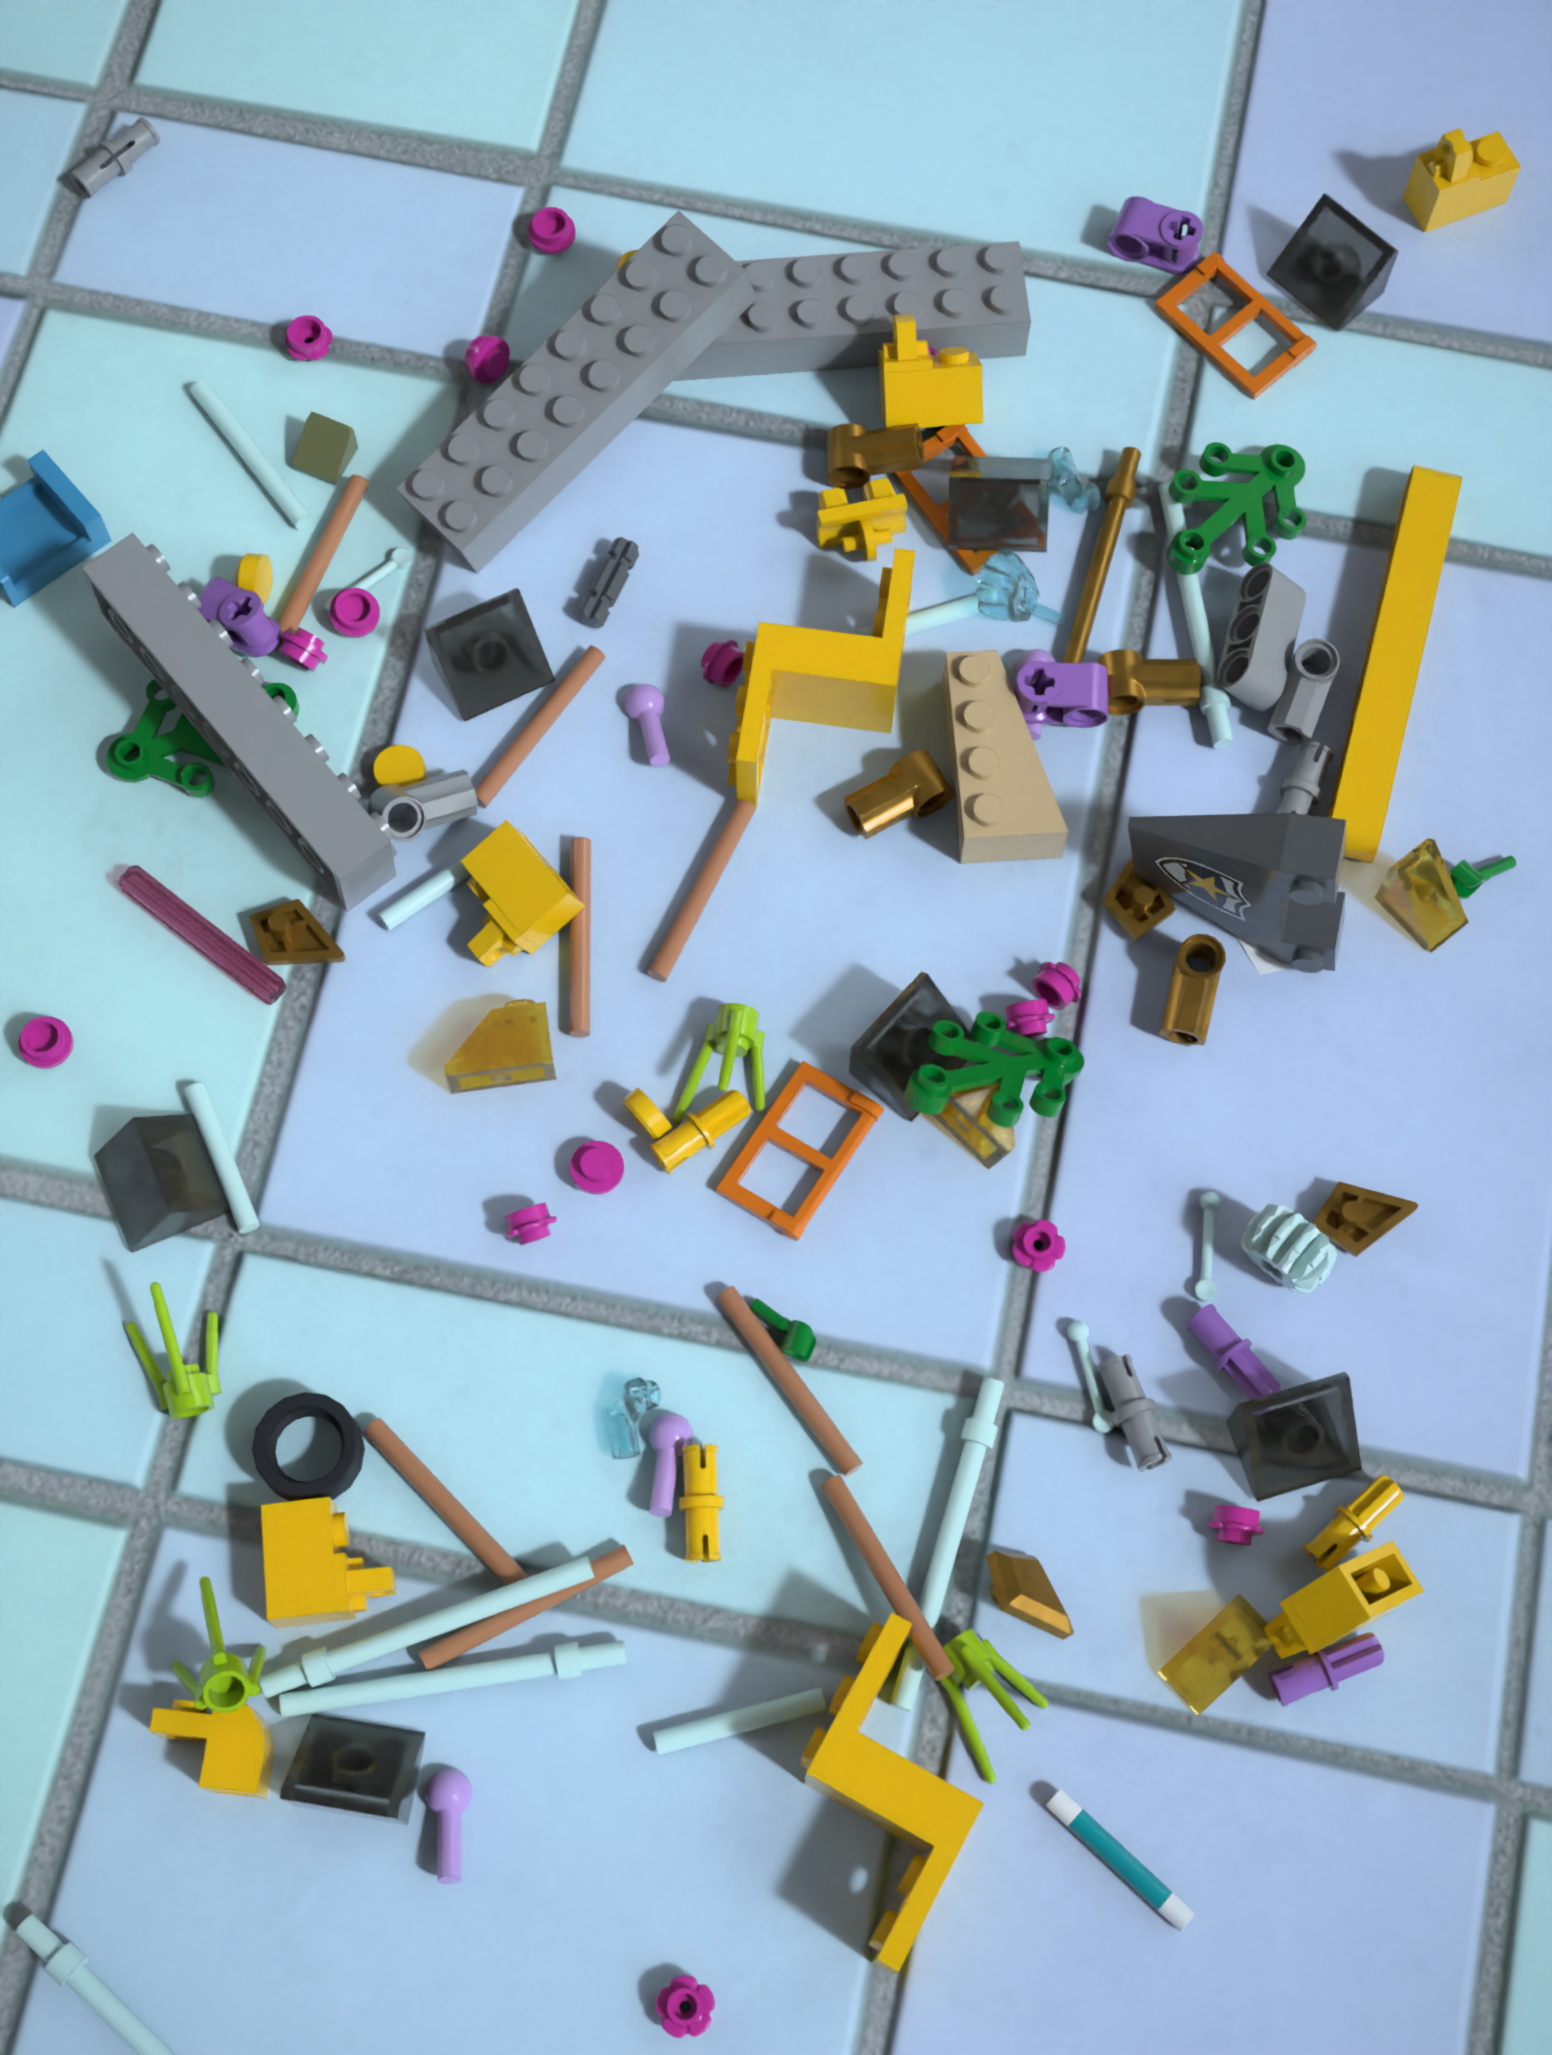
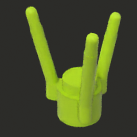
M726 1003L719 1006L716 1023L707 1025L705 1041L679 1098L678 1105L672 1116L673 1123L679 1124L682 1122L715 1045H717V1051L723 1054L718 1081V1089L720 1091H726L729 1087L735 1057H744L748 1054V1050L751 1051L755 1109L758 1112L765 1110L762 1052L765 1033L757 1030L760 1015L757 1010L739 1003Z
M153 1282L150 1285V1291L171 1370L166 1372L167 1382L137 1324L129 1322L126 1325V1329L157 1391L161 1410L168 1409L171 1419H183L205 1413L214 1408L212 1396L222 1393L218 1378V1316L213 1311L207 1314L205 1373H201L198 1364H183L161 1285L158 1282Z
M203 1576L199 1580L212 1656L203 1663L200 1669V1682L179 1661H175L171 1668L181 1683L193 1695L194 1704L197 1709L203 1710L209 1707L211 1710L219 1713H228L242 1707L247 1702L249 1696H257L260 1693L259 1678L267 1650L264 1646L256 1648L248 1672L244 1661L240 1657L225 1652L211 1580L209 1577Z
M968 1629L943 1647L955 1667V1671L940 1680L950 1696L985 1781L993 1784L996 1781V1775L959 1685L962 1683L967 1691H970L983 1683L1022 1731L1030 1728V1722L992 1675L995 1669L1039 1708L1045 1709L1048 1706V1700L998 1654L988 1639L981 1641L973 1629Z

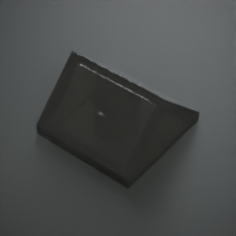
M1324 193L1269 269L1267 275L1335 331L1340 332L1384 293L1399 251L1332 197Z
M955 456L949 475L948 549L1047 553L1053 459Z
M518 588L424 628L432 663L464 722L556 681Z
M920 972L852 1045L850 1053L849 1074L905 1120L910 1122L920 1114V1112L909 1106L904 1098V1092L911 1074L925 1064H934L946 1071L961 1069L968 1061L954 1055H942L931 1049L928 1044V1038L934 1023L939 1020L952 1021L963 1029L964 1039L977 1043L928 973Z
M193 1114L133 1117L94 1155L131 1253L231 1212Z
M1346 1372L1239 1403L1226 1420L1250 1489L1257 1502L1362 1470L1350 1377Z
M312 1713L281 1787L280 1799L297 1807L408 1825L426 1732Z

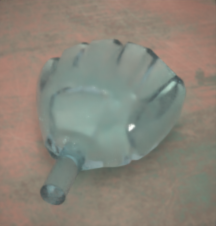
M1003 549L991 555L983 564V568L980 570L977 578L975 593L978 599V611L981 614L1011 622L1029 621L1033 614L1062 627L1066 615L1037 603L1040 592L1035 582V577L1016 553L1009 549Z

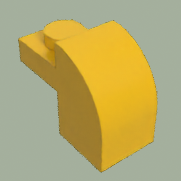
M173 1700L171 1710L153 1708L149 1732L160 1738L206 1743L199 1788L211 1793L267 1799L274 1761V1744L268 1725L255 1709L245 1703L242 1707L232 1712L219 1713L212 1710V1714H206L208 1707L199 1710L195 1707L194 1701Z

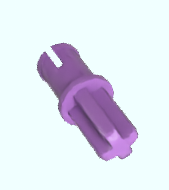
M1212 1303L1198 1311L1187 1322L1186 1328L1193 1332L1217 1361L1215 1364L1217 1371L1225 1370L1255 1406L1265 1405L1281 1390L1280 1383L1250 1350L1252 1342L1249 1339L1242 1340L1216 1311Z
M1367 1632L1324 1651L1321 1649L1287 1666L1268 1671L1267 1674L1279 1703H1281L1282 1707H1285L1307 1695L1328 1687L1332 1692L1339 1689L1338 1682L1381 1665L1385 1655L1374 1633Z

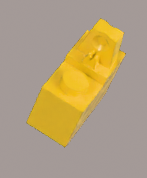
M1458 128L1443 134L1435 149L1417 155L1403 199L1424 233L1507 203L1521 165L1499 131L1468 142L1465 140L1462 130Z
M913 314L893 315V342L882 343V350H878L880 408L885 428L918 423L920 428L983 423L982 364L976 353L969 352V349L965 347H946L939 351V355H931L928 350L927 340H917L916 320Z
M507 819L460 861L472 875L466 883L484 902L483 906L489 912L483 919L486 926L467 944L473 954L485 966L491 967L507 953L515 956L523 949L532 955L586 907L527 836Z
M330 1497L261 1505L267 1621L275 1628L356 1619V1613L367 1611L366 1599L396 1595L395 1570L391 1566L364 1569L363 1558H349L345 1552L341 1553L340 1547L349 1546L350 1542L348 1517L346 1512L338 1513V1507Z
M1392 1540L1338 1565L1281 1601L1279 1604L1283 1611L1264 1628L1268 1639L1272 1641L1275 1651L1281 1659L1304 1650H1308L1311 1655L1375 1622L1424 1592Z

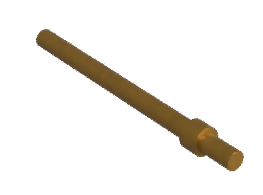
M1123 448L1115 477L1108 481L1104 495V502L1107 506L1062 663L1083 662L1126 509L1132 507L1137 485L1134 483V479L1141 458V451L1137 448Z

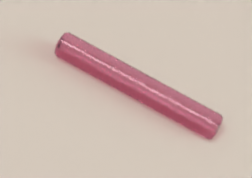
M139 865L130 866L120 876L118 883L124 893L265 1004H274L284 994L286 984L282 977Z

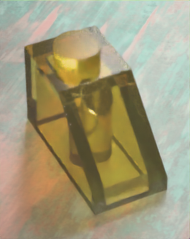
M518 999L506 1003L503 1008L492 1009L444 1066L451 1094L557 1080L546 1002L535 1003V1001L530 999Z

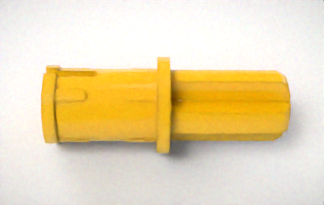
M735 1089L730 1090L696 1115L692 1112L686 1114L687 1121L657 1142L649 1145L650 1151L667 1174H670L675 1168L703 1148L707 1147L709 1150L714 1148L715 1139L750 1115V1105L739 1091Z
M1384 1474L1379 1475L1347 1507L1340 1505L1335 1509L1337 1516L1312 1541L1302 1547L1309 1558L1312 1556L1316 1557L1313 1563L1323 1572L1327 1573L1332 1570L1360 1541L1368 1543L1372 1539L1370 1532L1403 1501L1404 1494L1401 1488Z

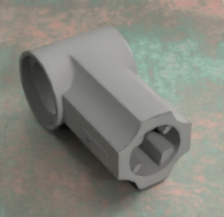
M1314 638L1306 640L1295 651L1284 690L1276 703L1267 731L1273 734L1277 741L1291 746L1303 745V743L1311 741L1328 691L1340 664L1338 650L1333 644L1324 639ZM1313 665L1319 668L1323 674H1310L1303 666Z
M462 769L406 786L396 784L384 785L371 795L368 803V813L371 815L376 811L394 834L392 839L403 842L418 837L425 829L477 815L478 801L469 774ZM399 803H406L405 815L396 822H388V814L392 807Z

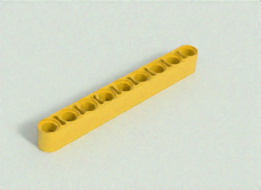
M1413 465L1406 483L1327 816L1328 818L1346 820L1344 857L1372 863L1378 850L1462 484V476Z

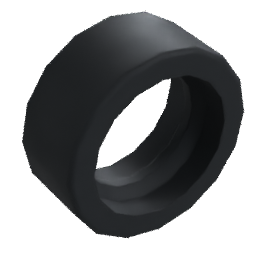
M307 1392L285 1397L268 1409L255 1429L252 1445L256 1470L271 1490L287 1501L330 1497L332 1500L336 1499L352 1486L362 1469L365 1452L361 1430L344 1405L325 1394ZM308 1416L322 1418L333 1424L340 1434L342 1443L340 1459L334 1469L323 1478L311 1482L297 1481L287 1476L279 1467L275 1453L278 1438L283 1430L295 1420Z

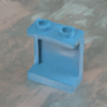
M41 450L27 460L34 477L0 499V593L6 597L14 608L112 541L99 512L44 450Z

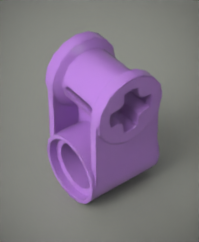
M1129 197L1124 201L1107 240L1109 250L1122 260L1138 262L1164 270L1169 274H1187L1198 264L1200 252L1197 245L1202 239L1203 224L1197 215L1189 211H1181L1157 204L1144 197ZM1183 225H1187L1185 236H1182ZM1177 250L1176 261H1173V251Z
M214 576L198 594L197 598L202 605L198 611L208 623L216 619L223 626L233 642V645L229 648L244 653L249 657L257 658L271 653L279 645L282 639L281 627L277 621L266 616L263 611V602L255 592L237 587L220 577Z
M1031 661L1025 664L1018 672L1013 692L1027 724H1056L1077 728H1092L1100 726L1109 720L1108 678L1105 666L1093 662L1055 663ZM1038 673L1036 680H1032L1034 674ZM1037 705L1036 711L1032 712L1033 706Z

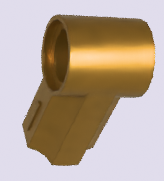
M849 423L834 426L827 433V481L832 486L839 487L840 489H857L867 484L873 475L922 468V465L925 464V448L918 423L870 431L861 425Z
M1127 649L1106 652L1098 659V664L1105 666L1107 669L1108 712L1111 715L1133 714L1142 710L1144 706H1197L1201 673L1200 664H1198L1197 659H1142L1140 653Z
M921 749L901 758L893 765L888 775L844 797V807L857 833L868 839L913 814L916 818H923L934 814L952 799L954 792L927 750Z
M1208 934L1189 936L1182 942L1172 967V979L1159 1032L1160 1036L1167 1038L1172 1043L1184 1046H1203L1206 1042L1219 978L1226 962V952L1223 945L1215 937ZM1200 957L1209 963L1211 970L1205 973L1196 972L1188 966L1186 959Z

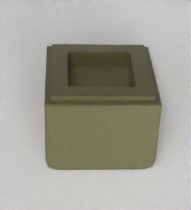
M311 412L305 422L292 461V467L336 485L358 449L353 428L318 413Z

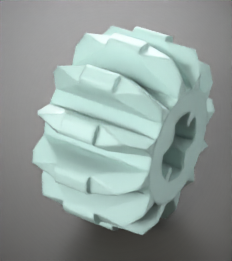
M1268 1204L1261 1213L1257 1212L1247 1225L1248 1229L1243 1234L1241 1241L1244 1252L1249 1255L1252 1262L1263 1270V1273L1270 1275L1278 1284H1284L1291 1291L1310 1294L1331 1273L1330 1270L1338 1256L1335 1246L1330 1243L1328 1236L1316 1228V1224H1312L1304 1219L1300 1213H1294L1287 1206Z

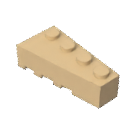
M998 651L946 652L942 684L960 864L1062 858L1069 831Z

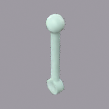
M404 547L395 549L392 553V560L352 588L367 590L396 568H408L412 564L410 550ZM334 596L329 597L326 601V609L328 612L330 609L331 601L334 598Z
M1213 1191L1203 1193L1199 1199L1200 1206L1204 1210L1201 1276L1200 1281L1194 1287V1296L1203 1303L1211 1301L1217 1292L1215 1283L1211 1281L1215 1211L1220 1207L1221 1201L1218 1194Z
M1075 1321L1069 1325L1067 1332L1069 1338L1076 1342L1095 1410L1092 1426L1096 1432L1106 1434L1113 1429L1115 1423L1112 1413L1105 1409L1086 1339L1089 1335V1328L1084 1322Z

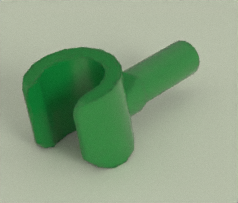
M1510 855L1487 866H1483L1479 870H1475L1464 859L1451 870V875L1444 880V883L1458 897L1467 899L1491 877L1516 867V860Z
M756 1298L751 1303L750 1309L779 1332L786 1334L780 1350L796 1360L807 1362L816 1345V1338L811 1327L805 1322L798 1320L790 1321L788 1318H784L760 1299Z

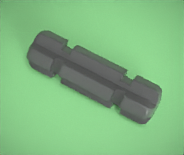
M618 537L613 541L608 551L610 557L604 559L588 590L591 593L590 596L584 598L579 608V620L585 625H590L594 628L604 626L610 614L608 608L614 606L629 576L627 571L633 568L639 557L638 545L634 541L623 537Z

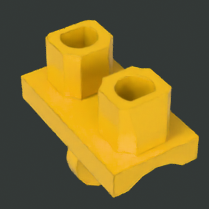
M887 478L872 480L863 486L864 501L848 504L844 489L837 487L822 490L819 493V510L817 511L816 537L819 548L823 549L842 545L844 552L861 549L865 562L876 561V546L892 543V534L902 533L906 530L905 511L908 510V504L905 494L896 495Z

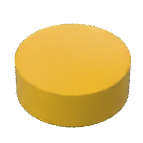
M247 553L240 560L237 570V587L258 594L263 605L267 602L272 587L273 576L270 558L264 554Z
M394 745L388 747L377 756L374 762L373 771L379 788L388 784L406 786L426 780L427 777L422 756L410 746Z
M637 1087L623 1099L625 1108L652 1139L659 1140L672 1128L669 1121L640 1088Z

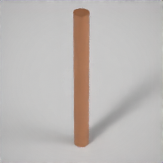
M351 475L278 621L282 634L284 630L293 634L297 631L369 486L368 481L362 476ZM281 639V641H280V643H279L278 646L281 647V645H282L283 642H284L283 639Z
M592 645L587 648L477 785L475 792L478 806L486 808L605 660V655L600 649Z
M743 799L737 800L647 971L651 978L659 982H666L756 810L752 803Z
M576 837L571 839L570 888L586 907L570 920L569 1035L582 1038L590 1035L591 840L586 837Z
M734 1286L721 1292L716 1300L845 1477L855 1472L862 1466L863 1462Z
M381 1418L375 1419L366 1427L364 1434L505 1585L530 1577Z
M840 1475L831 1477L821 1486L896 1615L912 1623L909 1637L934 1680L940 1681L955 1671V1667Z
M623 1544L590 1561L595 1578L473 1622L419 1650V1655L427 1671L441 1666L634 1565L625 1545Z

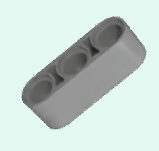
M1267 562L1259 563L1252 567L1241 581L1217 672L1218 685L1256 712H1263L1271 708L1282 695L1306 601L1304 589Z

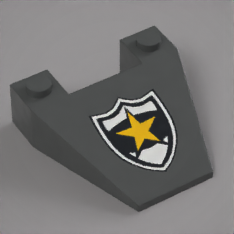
M1297 813L1144 816L1129 818L1128 832L1136 875L1166 891L1175 899L1282 964L1291 965L1296 970L1306 973H1317L1322 971V969L1335 971L1345 919V892H1338V885L1346 847V820Z

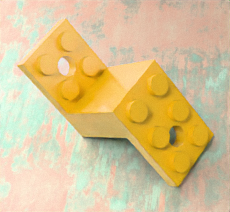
M895 548L893 567L882 568L878 611L875 614L873 636L759 622L756 641H746L743 658V671H745L744 685H739L735 707V716L738 717L736 732L731 731L727 762L730 763L728 785L736 786V800H746L757 808L771 718L891 734L907 616L910 607L916 551Z
M891 1612L885 1626L876 1621L873 1622L858 1650L859 1654L856 1658L857 1662L863 1664L857 1678L847 1673L845 1674L830 1703L828 1712L836 1716L830 1729L827 1732L817 1727L801 1757L802 1761L800 1763L801 1766L808 1769L805 1775V1785L927 1854L926 1858L916 1853L910 1861L896 1889L906 1895L897 1914L889 1909L884 1912L868 1943L869 1946L878 1950L872 1963L892 1975L899 1972L984 1805L980 1800L858 1732L900 1654L912 1627V1623Z

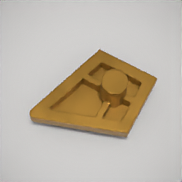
M1132 858L1101 903L1134 942L1173 915L1176 910L1169 893L1135 874Z
M300 899L249 916L266 965L344 962L346 959L344 952Z
M1338 1182L1312 1224H1316V1228L1328 1236L1331 1242L1357 1257L1413 1214L1418 1208V1204L1410 1200Z
M993 1551L986 1556L993 1585L990 1587V1595L999 1604L1000 1610L1062 1640L1074 1634L1069 1617L1042 1565L1035 1556Z

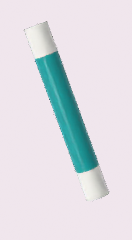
M1061 1788L1055 1793L1045 1806L1170 1923L1181 1931L1193 1918L1195 1912Z

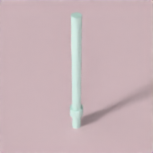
M1166 481L1159 485L1158 490L1171 543L1178 532L1187 530L1182 504L1172 499L1169 494L1171 481ZM1176 571L1194 658L1200 664V710L1208 718L1214 748L1224 749L1234 743L1227 714L1231 703L1228 691L1220 687L1217 682L1218 668L1197 573L1185 575Z
M983 1378L972 1418H966L960 1437V1441L964 1443L963 1451L918 1604L933 1632H935L986 1450H992L998 1427L994 1425V1420L1005 1384L992 1378ZM910 1637L890 1705L912 1712L925 1663Z
M588 1556L335 1649L328 1651L323 1646L301 1655L302 1661L261 1675L259 1680L265 1697L269 1698L307 1683L313 1688L335 1680V1673L593 1579L595 1576Z
M624 1640L579 1647L577 1641L555 1645V1651L284 1693L280 1694L279 1698L280 1711L284 1718L557 1674L559 1680L582 1677L583 1670L627 1664L626 1647Z
M34 1914L28 1916L18 1926L15 1933L47 1963L44 1971L60 1987L68 1984L138 2055H176L86 1966L88 1958L72 1942L66 1945L62 1943Z

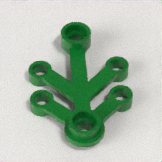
M1210 443L1204 449L1199 460L1200 468L1205 474L1219 477L1225 474V472L1256 476L1248 483L1201 480L1196 472L1183 469L1174 475L1169 485L1170 496L1181 504H1189L1194 500L1226 502L1197 529L1180 531L1172 539L1166 552V558L1169 565L1181 574L1192 575L1199 572L1210 555L1209 545L1241 516H1243L1246 540L1242 551L1245 562L1252 567L1263 562L1269 563L1276 552L1275 541L1266 534L1262 497L1269 491L1274 492L1277 515L1272 527L1277 536L1285 540L1296 539L1306 525V515L1300 508L1296 507L1294 486L1300 483L1305 474V462L1296 450L1286 445H1270L1263 449L1260 455L1232 453L1229 447L1223 443ZM1210 456L1217 457L1222 463L1213 461ZM1180 483L1186 484V485H1188L1192 490H1186V489L1182 488L1179 484H1180ZM1283 519L1292 521L1295 526L1286 524ZM1253 547L1261 548L1265 554L1256 552Z
M153 679L146 688L149 703L134 732L118 737L110 745L107 751L108 767L116 778L124 782H141L153 776L185 788L186 792L192 797H205L213 791L215 786L214 777L207 765L195 762L184 767L164 757L183 751L226 768L227 766L183 713L173 731L156 737L166 713L173 710L176 705L170 697L164 700L155 699L157 692L163 689ZM271 683L263 687L271 698L277 695L285 697L284 701L289 705L297 718L299 703L294 690L290 686L283 683ZM135 750L140 751V755L136 760H124V756L127 753ZM201 774L206 776L205 782L199 786L189 784L191 778L195 775Z
M984 1011L976 1015L970 1034L978 1043L964 1039V1031L958 1024L948 1020H939L934 1023L928 1038V1044L931 1049L939 1054L954 1055L979 1065L946 1071L940 1066L925 1064L911 1074L904 1092V1098L908 1105L916 1111L932 1115L941 1113L945 1109L951 1093L1000 1082L998 1092L993 1094L986 1114L998 1126L1013 1127L1017 1124L1024 1108L1023 1101L1019 1097L1026 1076L1036 1075L1041 1079V1082L1035 1086L1029 1101L1032 1110L1044 1117H1056L1060 1114L1066 1100V1093L1062 1086L1069 1084L1073 1078L1080 1075L1084 1066V1058L1076 1046L1067 1039L1053 1037L1035 1041L1005 1030V1020L993 1012ZM997 1045L1022 1056L1013 1057L986 1046L992 1047Z

